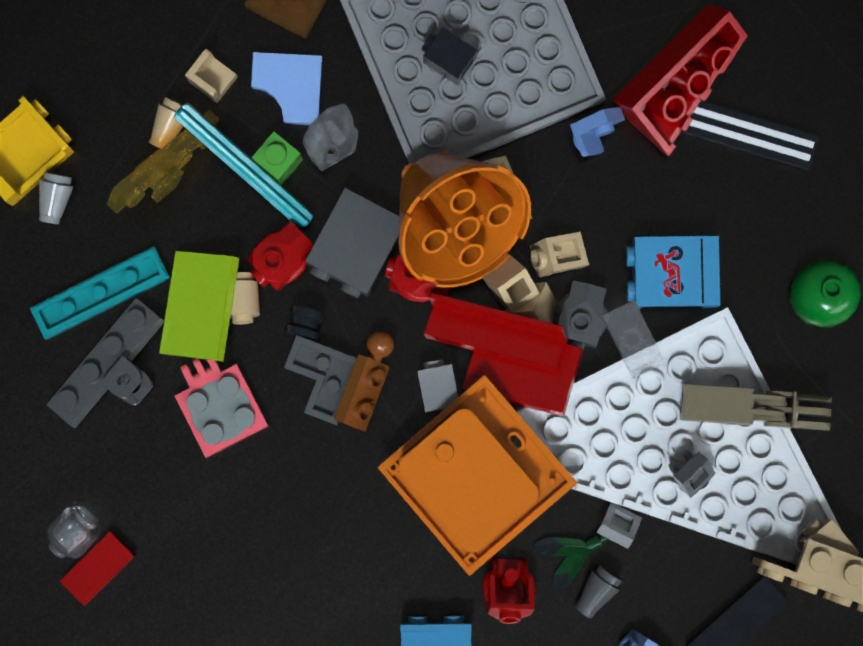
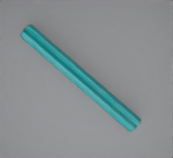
M186 102L180 106L174 115L180 124L298 228L302 229L310 223L313 213L192 105Z

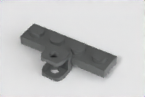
M135 298L46 405L73 428L79 425L107 390L131 405H138L152 389L153 382L143 370L131 361L163 325L164 320L139 299ZM140 384V389L136 393H132Z

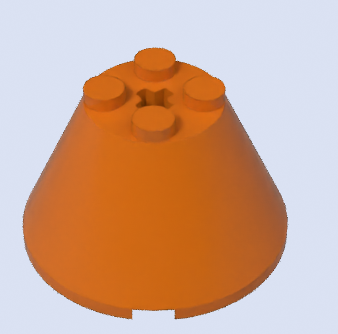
M441 151L423 157L415 163H410L402 170L401 176L403 179L400 186L399 251L406 267L420 281L423 279L432 282L436 287H459L476 282L505 263L511 257L508 252L518 238L523 240L531 218L530 196L521 180L508 169L494 164L454 156L448 151Z

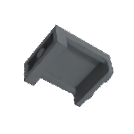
M345 188L305 261L308 266L312 267L309 273L325 282H328L330 277L342 283L340 289L355 298H359L360 294L368 297L376 278L399 237V216Z

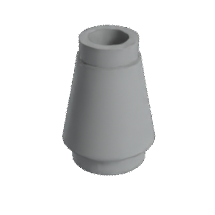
M44 172L43 180H39V221L52 224L60 223V218H62L73 190V186H70L72 177Z

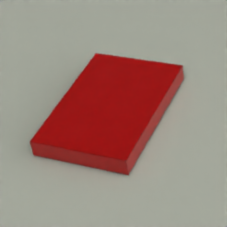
M567 344L558 373L473 351L462 390L465 392L485 375L509 404L564 416L583 353L582 348Z

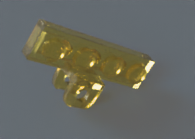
M211 110L203 115L215 127L217 126L220 119ZM185 129L162 149L159 148L140 163L130 175L113 188L107 205L116 214L126 206L133 208L142 200L145 195L144 191L149 187L154 190L151 198L158 203L176 188L184 174L181 168L193 156L192 152L198 147L203 150L206 146Z

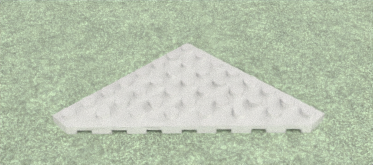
M728 307L574 383L564 416L526 407L517 411L521 418L577 481V484L572 488L573 490L797 565L803 550L798 540L805 536L802 530L817 518L821 521L833 519L840 528L790 429L765 427L764 422L753 421V425L743 426L680 420L682 385L684 384L755 389V394L766 395V391H770ZM754 406V409L765 410V407ZM517 436L511 437V441L517 448L522 446V442ZM683 450L690 451L693 456L699 451L709 460L716 473L692 498L680 489L668 466L672 462L676 467L682 468L688 462L681 453Z

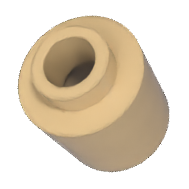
M237 272L230 319H232L233 324L253 323L254 317L260 315L258 282L254 281V277L250 272Z

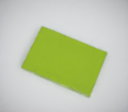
M175 251L160 354L223 362L239 264L238 257Z

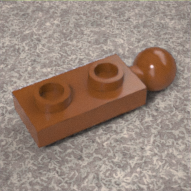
M382 330L375 331L368 337L366 345L369 356L366 357L358 354L334 420L366 432L390 368L381 363L382 358L389 356L394 349L393 337L388 332Z

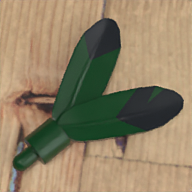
M597 534L584 541L574 538L550 537L537 541L533 547L542 555L567 556L553 576V588L558 590L571 583L584 565L589 553L603 547L602 543L607 541L608 538L602 535L598 537Z

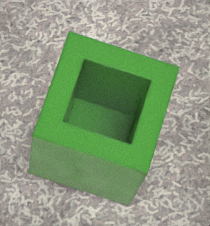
M273 132L253 155L252 160L279 184L283 185L303 161L300 152L277 133Z

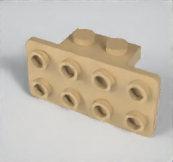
M806 538L795 572L754 556L751 563L759 566L757 573L780 582H783L785 576L792 578L791 586L815 595L818 589H822L825 591L823 598L849 608L852 601L857 602L856 610L863 612V558Z

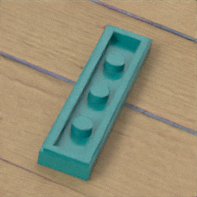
M152 247L31 307L30 310L44 339L48 340L171 278L157 249Z

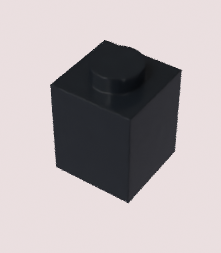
M443 27L437 35L432 32L421 49L425 52L423 63L457 86L477 58V49Z

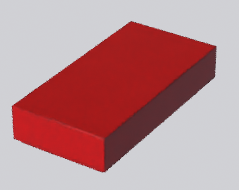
M110 531L60 582L83 606H86L136 555Z

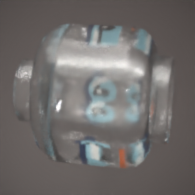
M77 506V508H64L46 530L47 538L50 541L48 544L49 549L60 558L69 557L76 559L82 557L99 536L97 518L89 510L81 506Z

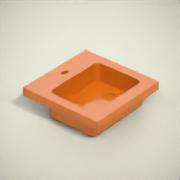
M485 375L377 467L469 576L577 484V481ZM512 436H517L522 442L521 447L517 448L511 441Z

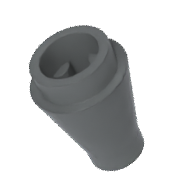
M599 564L596 570H591L575 608L585 616L593 618L595 613L621 590L619 585L623 579L608 567Z

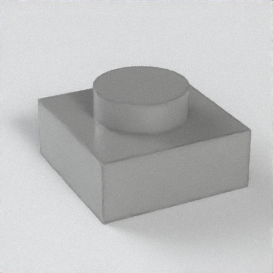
M610 503L597 533L628 549L635 538L642 517L617 504Z

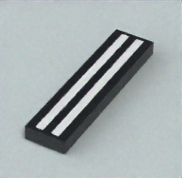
M700 101L690 118L693 120L687 130L680 132L807 171L811 169L820 136L704 101Z

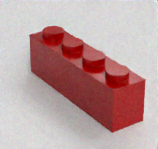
M708 4L612 100L617 107H621L622 113L635 128L665 155L670 156L676 147L673 144L682 130H687L693 120L690 118L701 100L706 101L712 92L710 87L719 73H724L748 35L730 11Z

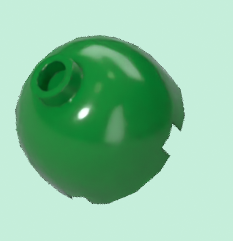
M817 259L804 265L794 275L792 280L790 303L795 314L805 323L812 326L831 328L847 321L856 311L861 299V285L855 272L845 263L835 259Z

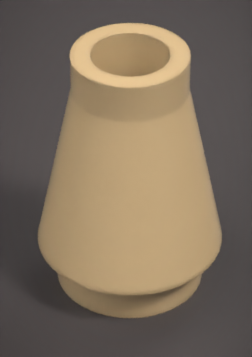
M167 97L164 98L162 104L158 103L152 135L149 140L150 144L168 151L170 144L184 127L174 117L176 111L183 104Z

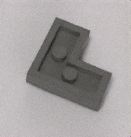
M296 335L284 368L316 380L304 413L338 425V421L334 420L357 358Z

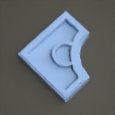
M253 52L252 89L264 91L276 99L282 109L284 124L319 126L322 56Z

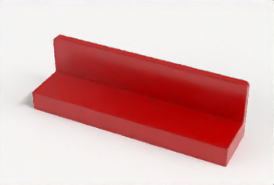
M430 293L429 300L433 309L424 331L427 339L558 373L568 343L562 326Z

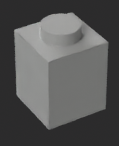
M444 360L423 363L424 370L417 372L425 414L444 410L458 398L452 364L444 365Z

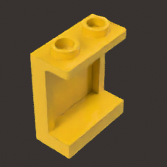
M24 96L18 100L21 104L0 122V196L11 206H14L38 185L39 180H43L44 172L51 173L74 153L68 145L72 138L59 124L53 128L45 120L49 113L36 99L30 103Z

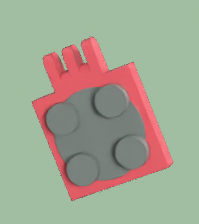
M195 358L192 361L198 373L192 375L191 369L187 364L180 366L190 388L175 395V398L205 458L269 427L237 364L221 371L217 361L206 360L210 367L205 369L201 360Z

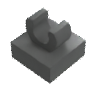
M683 450L681 453L688 462L682 468L676 467L672 462L668 466L680 489L692 498L716 473L709 460L699 451L693 456L690 451Z

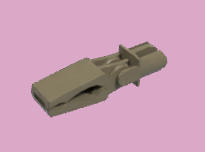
M684 384L682 385L680 420L750 426L753 425V421L764 422L765 427L830 431L831 423L797 421L798 416L831 417V409L799 406V401L832 403V396L784 391H766V395L755 394V389ZM786 397L789 398V406H788V407H787ZM754 406L765 407V410L754 409ZM785 413H788V423H784L786 422Z

